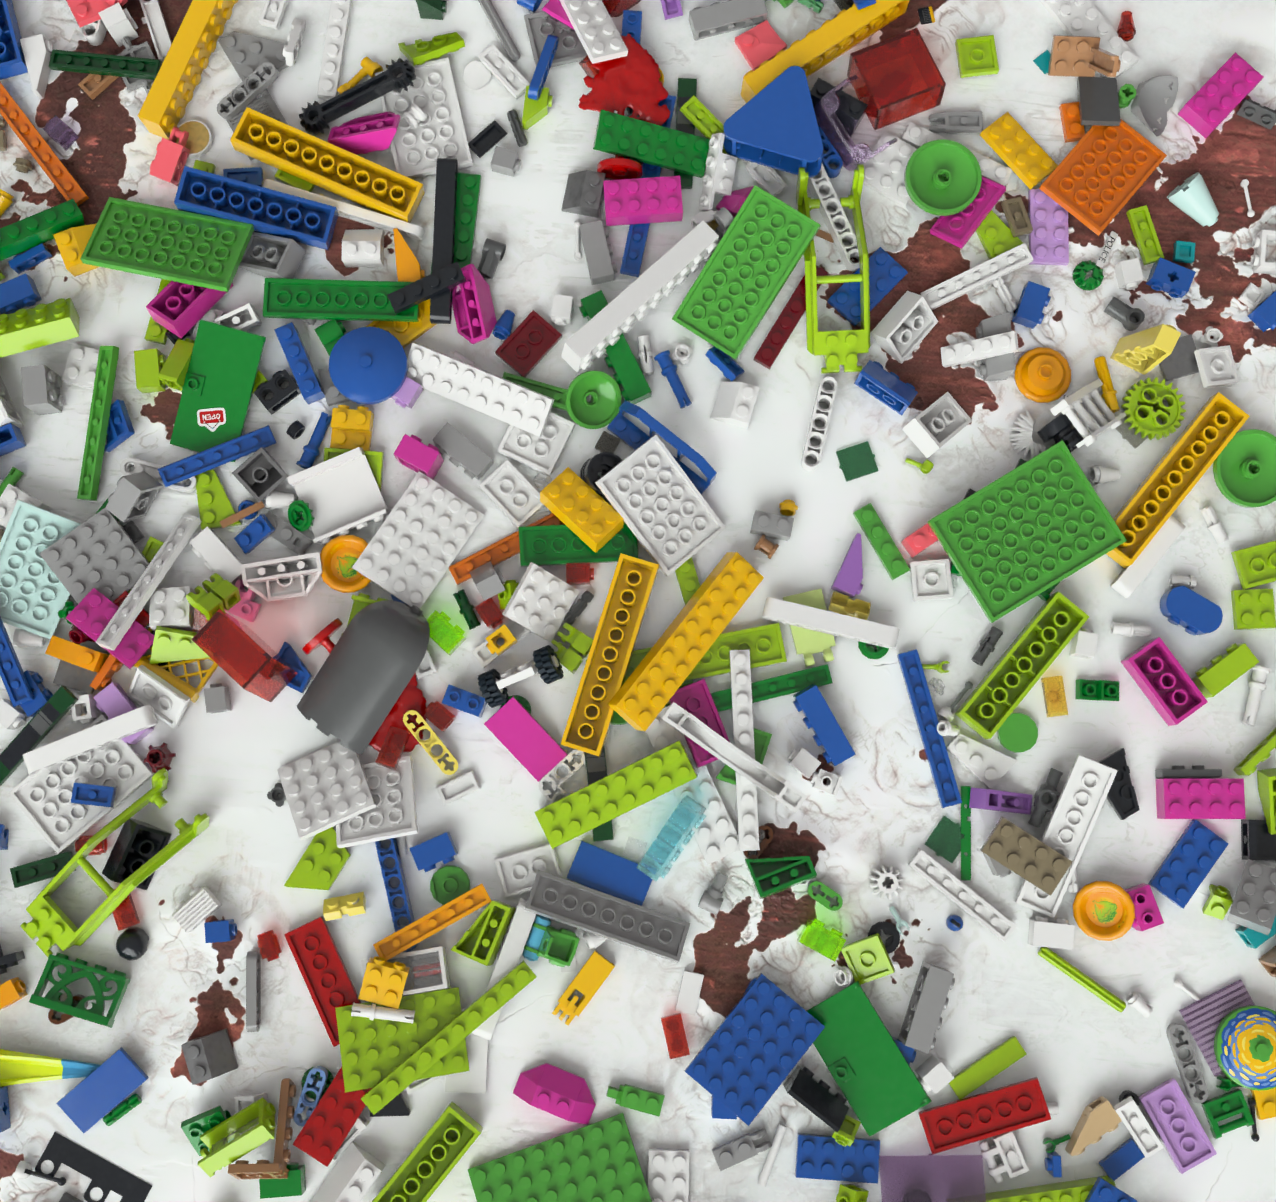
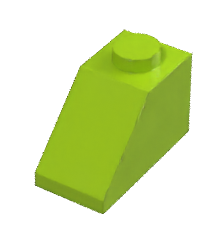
M526 86L522 117L523 130H528L548 114V109L553 104V96L550 95L549 88L543 87L540 98L537 101L528 98L529 86Z

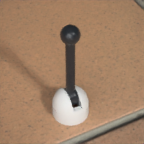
M25 1161L19 1162L14 1173V1177L18 1179H26L33 1175L57 1182L60 1186L66 1183L64 1177L56 1178L32 1171L31 1164Z

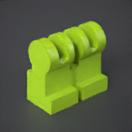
M217 573L210 576L211 582L208 580L202 582L204 589L201 586H197L194 589L196 594L189 592L186 595V599L191 606L204 614L210 623H213L225 613L224 608L228 611L241 600L238 588L228 580H223Z
M565 622L562 627L570 632V634L566 636L558 631L556 635L564 643L565 641L569 643L570 647L567 649L563 646V643L557 642L554 639L551 643L558 648V651L554 653L557 654L560 664L574 674L584 660L580 654L584 657L588 655L593 639Z

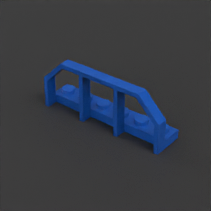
M625 400L619 407L618 415L607 427L610 432L634 451L653 435L658 434L677 449V457H673L701 495L716 478L717 472L703 456L635 404ZM625 413L631 414L650 428L649 436L623 415ZM684 456L691 460L707 477V482L680 460Z

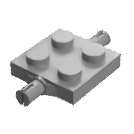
M129 37L122 38L121 41L126 49L117 56L156 59L147 41L140 45L132 46ZM122 77L129 92L144 87L147 95L151 89V84L154 82V80Z

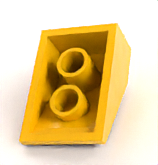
M96 224L72 227L53 235L65 267L74 277L99 267L84 264L80 259Z

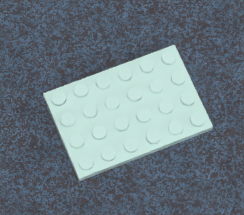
M17 500L0 542V617L2 622L51 640L61 619L58 616V611L64 608L65 602L68 601L71 594L44 561L40 553L77 528L81 523Z

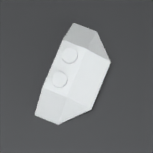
M320 552L241 565L243 584L268 602L307 596L323 572Z

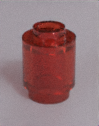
M93 835L80 836L79 840L75 842V851L78 852ZM107 838L101 841L88 856L106 853L108 846Z
M273 930L257 935V944L262 959L267 958L269 962L280 958L279 953L282 950L277 935L274 934Z

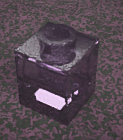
M56 115L47 121L43 128L47 135L66 151L79 138L73 129Z

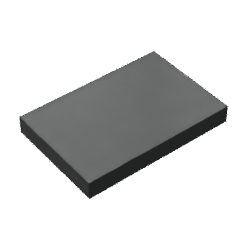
M1078 77L1077 89L1081 125L1119 126L1121 119L1116 78Z

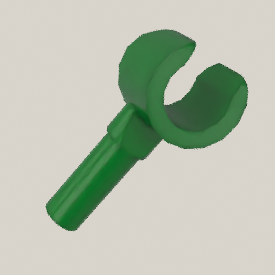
M1223 1076L1217 1077L1222 1082L1219 1086L1216 1085V1087L1222 1090L1229 1091L1232 1087H1243Z
M1067 1134L1053 1140L1045 1138L1043 1144L1052 1143L1050 1148L1045 1149L1046 1152H1054L1056 1145L1070 1140L1071 1137Z

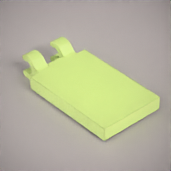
M822 589L783 597L784 601L827 611ZM789 625L796 654H803L806 667L815 664L812 655L814 653L822 652L825 662L834 660L830 648L836 646L833 635Z

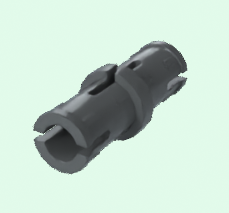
M992 627L984 641L981 640L979 643L980 647L971 660L983 666L990 652L995 650L994 646L1001 635H1003L1002 631Z

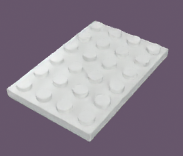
M449 58L428 61L422 65H411L414 67V74L416 75V79L412 80L414 86L409 85L408 91H405L403 88L401 93L394 89L380 97L383 113L390 111L399 114L401 117L397 131L390 144L396 172L411 179L436 174L437 158H457L458 169L473 166ZM413 104H416L427 118L424 122L421 121L416 129L411 127L402 115L405 111H409Z
M657 434L653 435L595 482L614 509L622 516L624 522L654 562L659 565L660 570L665 576L673 573L726 529Z
M419 471L352 568L408 606L412 607L414 605L421 609L484 517V514Z
M105 714L100 715L85 729L107 721V716ZM120 739L43 771L30 774L8 794L57 854H61L149 780L154 773L132 746ZM74 783L116 787L114 806L103 807L71 803Z

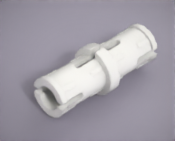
M640 335L637 337L639 346L638 359L641 362L643 375L648 376L654 374L652 365L653 352L650 349L649 335ZM644 348L646 350L647 363L645 361Z

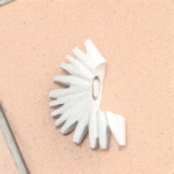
M1026 410L1027 417L1021 413L1020 417L1022 419L1017 417L1018 421H1014L1019 427H1011V430L1019 433L1010 434V437L1013 438L1010 439V442H1015L1011 446H1016L1013 450L1019 449L1016 452L1017 454L1025 449L1023 458H1026L1030 451L1032 459L1034 456L1039 455V451L1042 453L1047 450V446L1034 443L1032 440L1036 419Z

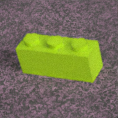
M1245 643L1230 645L1225 649L1227 652L1224 655H1217L1210 661L1211 665L1207 668L1203 666L1195 672L1196 676L1191 680L1205 698L1214 697L1259 663Z

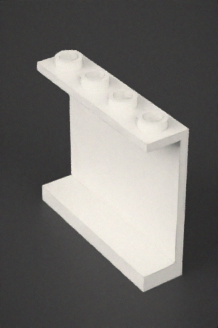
M355 448L286 477L289 485L294 486L299 500L309 503V509L313 510L311 514L314 519L312 520L313 526H311V529L315 536V539H313L314 543L327 544L334 536L350 534L349 530L357 528V530L363 529L368 526V522L375 520V523L386 519L385 515L390 513L363 448Z

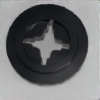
M884 921L872 925L868 936L877 933L881 936L882 929L885 935H891L886 939L885 943L887 953L889 954L896 950L900 942V934L893 924Z

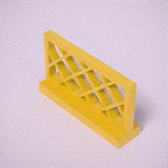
M150 627L147 629L150 633L153 632ZM151 655L142 656L134 667L145 666L187 695L195 703L199 698V693L221 661L215 657L182 660V662L173 664L168 662V665L158 666L156 663L149 664L150 660L148 659H150ZM209 659L214 662L210 669L202 671L200 661ZM197 662L199 671L188 674L186 664ZM183 665L185 675L177 677L173 675L172 667ZM200 675L201 682L197 688L191 686L189 677Z

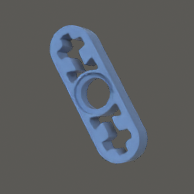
M323 1066L313 1067L307 1075L294 1113V1121L299 1126L303 1127L309 1119L302 1120V1115H300L305 1110V1107H309L306 1116L310 1117L320 1101L328 1078V1072ZM318 1071L320 1072V1077L323 1078H320L316 1086H314L312 1084L314 1083L316 1076H314L313 1074H316ZM307 1091L315 1092V1101H308L305 1094Z

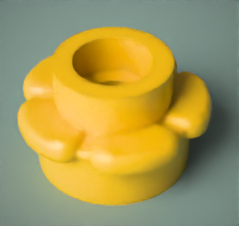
M787 499L779 504L780 513L785 516H793L796 510H798V506L795 505L793 500Z

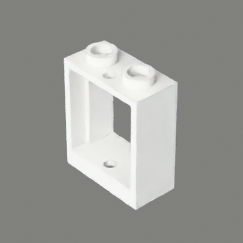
M1262 229L1252 240V247H1254V254L1251 258L1253 273L1276 275V263L1265 262L1266 241H1276V231Z

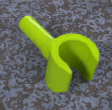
M910 458L905 460L906 463L919 468L924 474L929 473L934 466L929 460H925L923 464Z
M942 661L938 664H922V668L934 669L939 673H947L950 670H943L942 665L950 663Z

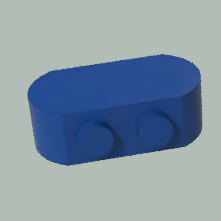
M1185 586L1168 590L1160 600L1162 615L1167 617L1170 623L1184 627L1185 631L1191 635L1211 633L1218 629L1222 623L1223 615L1220 606Z

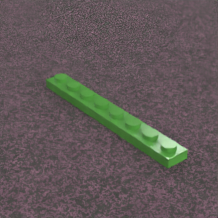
M100 346L77 495V499L97 501L119 355V347Z

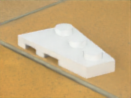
M958 734L946 747L988 789H992L1017 762V760L963 734Z

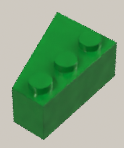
M809 856L745 859V864L759 899L766 898L817 876Z

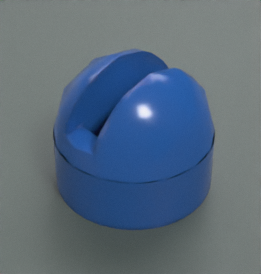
M950 915L946 920V925L952 931H959L963 927V920L958 915ZM953 919L959 923V927L951 923V920Z

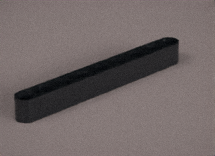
M437 158L432 273L454 263L458 177L457 158ZM453 288L431 298V324H451Z

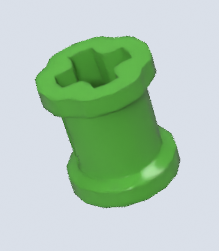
M1125 84L1120 88L1118 92L1119 108H1126L1131 103V100L1135 98L1136 89L1133 85Z

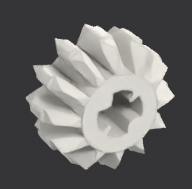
M881 865V872L878 869H874L873 871L877 876L870 875L869 877L871 880H875V883H870L869 886L871 888L877 887L873 894L877 895L880 893L881 899H884L886 895L888 899H892V892L898 896L899 892L896 889H903V886L898 884V882L904 880L903 877H897L900 871L895 870L893 872V866L890 865L887 870L884 865ZM885 877L891 880V883H888V887L882 885Z

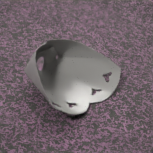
M1172 75L1156 76L1140 83L1136 90V96L1131 104V112L1156 136L1161 135L1167 125V112L1173 106L1176 99L1178 78ZM1173 82L1172 90H1170L1168 85H1170ZM1169 97V100H1167V104H1165L1164 99Z

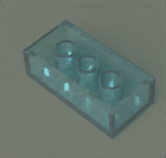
M686 795L636 868L656 882L660 877L664 879L673 866L670 862H675L683 852L684 848L681 846L683 844L686 846L695 834L693 828L698 829L706 818V815L703 814L706 808Z

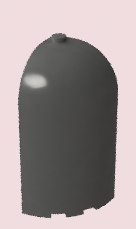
M392 600L375 602L360 610L351 620L298 703L297 708L307 720L312 718L318 724L316 728L327 736L330 734L341 740L339 744L362 755L425 656L429 643L430 628L428 621L422 614L423 611L417 606L413 605L410 607L404 603Z

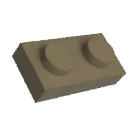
M1021 196L1002 201L1001 206L1013 237L1032 233L1033 227Z

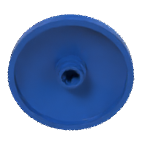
M361 327L346 333L337 341L329 358V373L333 384L344 397L359 404H377L394 396L402 387L408 371L407 356L401 343L391 333L376 327Z

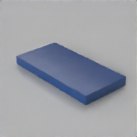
M581 841L567 879L642 906L656 871Z
M121 1047L56 1104L85 1133L149 1077Z

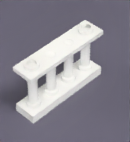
M1099 378L1063 399L1050 409L1054 416L1060 412L1063 415L1066 414L1083 437V440L1076 444L1078 448L1084 444L1088 447L1097 440V435L1110 427L1112 430L1122 424L1121 419L1127 416L1124 412L1115 417L1098 394V388L1103 385ZM1090 398L1093 399V401L1096 403V405L1099 407V409L1102 411V413H1103V414L1105 415V417L1108 419L1109 423H1107V421H1106V420L1104 419V417L1101 415V413H1100L1099 410L1096 408V406L1093 404V402L1090 400ZM1082 403L1085 405V407L1094 417L1096 422L1099 424V426L1101 427L1100 429L1095 424L1090 415L1087 413V411L1084 409V407L1081 405ZM1072 409L1076 410V412L1082 418V420L1090 429L1092 434L1089 433V431L1086 429V427L1083 425V423L1080 421V419L1077 417V415L1074 413Z

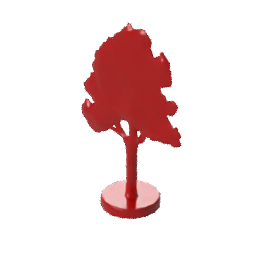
M627 34V36L620 35L628 49L627 56L594 64L590 61L591 67L598 69L599 73L593 78L588 75L583 78L586 86L592 88V90L587 95H582L578 106L583 110L588 109L599 112L605 110L614 113V110H616L617 114L625 116V109L629 107L633 109V113L629 117L662 126L669 119L670 111L667 105H658L661 100L669 95L662 82L659 81L661 77L659 66L647 49H643L631 34ZM615 155V158L604 159L597 164V172L606 173V179L608 180L636 179L643 175V168L640 163Z
M337 618L320 631L302 648L304 653L308 655L320 645H323L331 653L335 644L330 640V637L343 625L342 621ZM416 673L369 743L379 753L390 754L389 748L391 744L398 747L401 752H411L416 745H421L403 722L404 714L409 710H416L427 721V701L422 694V690L416 687L418 684ZM411 714L407 715L409 718L407 722H412L416 726L412 728L414 732L424 725L423 722L420 724L416 722V714L413 716ZM424 729L419 732L420 739H423Z

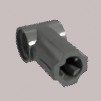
M486 239L482 250L483 256L477 269L483 278L493 279L498 263L503 259L506 244Z
M1116 297L1112 298L1104 310L1105 313L1121 322L1123 327L1129 331L1136 330L1145 318V314L1141 309L1132 308ZM1130 317H1135L1137 322H1132Z

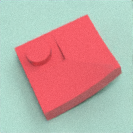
M66 0L79 27L100 20L101 17L98 13L110 7L105 0Z
M767 20L735 37L734 41L753 71L758 69L764 61L773 59L779 51L787 49V44L777 35Z

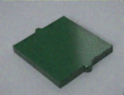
M868 441L836 451L840 463L839 469H842L846 482L879 471L874 459L875 455L872 454Z
M943 816L924 845L936 852L937 856L943 857L952 864L961 851V839H964V834H961L960 824H955Z

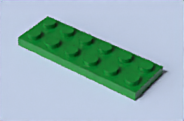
M601 110L599 112L593 149L702 178L705 172L710 139Z
M458 173L454 263L458 262L461 268L471 264L481 187V175Z
M625 522L623 528L596 553L566 525L519 527L521 567H528L530 562L538 566L618 562L621 553L638 558L637 538Z

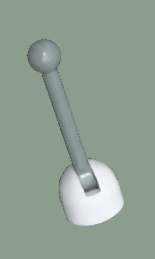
M968 681L965 683V688L950 707H943L937 713L941 720L952 722L955 717L953 709L968 689L973 687L972 682Z

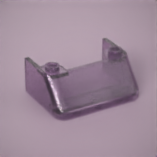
M857 75L845 79L814 105L818 126L821 127L843 160V166L848 171L857 170V165L866 164L897 142V139L894 138L874 152L865 143L855 145L835 114L840 107V100L837 94L857 80Z

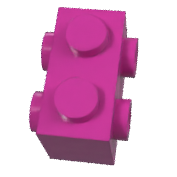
M1142 883L1125 889L1135 905V919L1132 928L1144 931L1164 923L1149 884Z

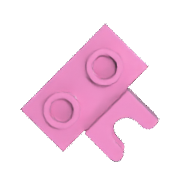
M238 579L234 586L238 588L241 600L227 612L249 622H254L261 604L253 601L256 593L251 589L246 591L243 580Z

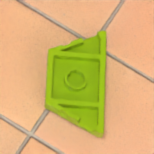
M333 827L314 836L284 886L330 890L351 856L346 847H337L336 831Z

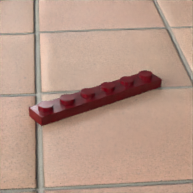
M816 265V276L828 275L827 271ZM805 275L753 359L769 370L806 311ZM817 284V291L822 284Z

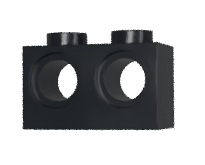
M285 369L276 372L271 380L267 383H261L256 388L257 390L254 391L271 415L301 394L298 385ZM289 381V385L286 388H281L283 382ZM268 393H273V397L270 400H265Z

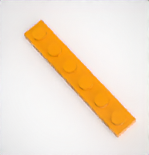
M480 884L378 941L373 946L379 957L387 961L491 902V899L483 884Z

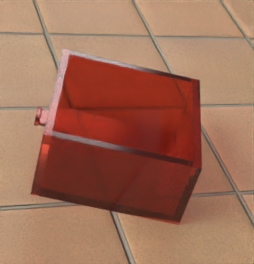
M918 28L850 53L847 76L858 99L868 105L866 114L874 130L941 104L946 83Z
M221 609L191 639L243 689L269 702H272L298 673L247 625Z

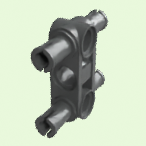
M1053 768L1050 769L1051 771L1045 784H1042L1034 795L1033 806L1035 808L1028 823L1038 828L1041 827L1040 825L1046 812L1050 811L1053 813L1061 794L1057 792L1056 788L1063 773ZM1044 793H1048L1049 795V801L1047 803H1043L1042 801V795Z

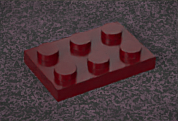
M533 310L495 351V354L521 377L525 378L562 338V334Z

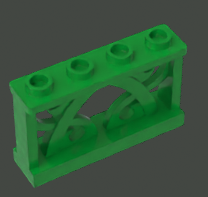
M58 952L56 956L49 954L46 966L29 1002L112 1028L115 1016L130 983V979L126 978V973L117 970L114 973L106 972V967L97 964L93 968L87 966V961L76 958L75 962L68 960L69 956ZM63 965L66 967V972L61 974L58 971V976L62 980L57 982L52 972L55 967ZM72 967H75V968H78V969H82V970L73 973V968H72ZM94 973L105 977L99 981ZM87 978L93 987L95 996H87L80 1000L76 1007H73V995L66 986L76 980ZM48 981H50L54 986L43 998L42 995ZM108 981H115L117 983V991L110 996H104L103 992H109L112 987L107 988L106 983ZM61 990L67 994L65 1001H60L59 999L61 995H64L60 992ZM96 1000V1003L91 1002V1009L85 1007L86 1002ZM113 1000L105 1017V1001Z

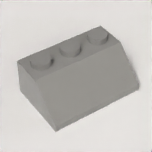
M1010 312L982 320L978 327H976V338H984L1012 331ZM1014 352L982 359V364L979 367L983 381L1007 380L1016 370Z

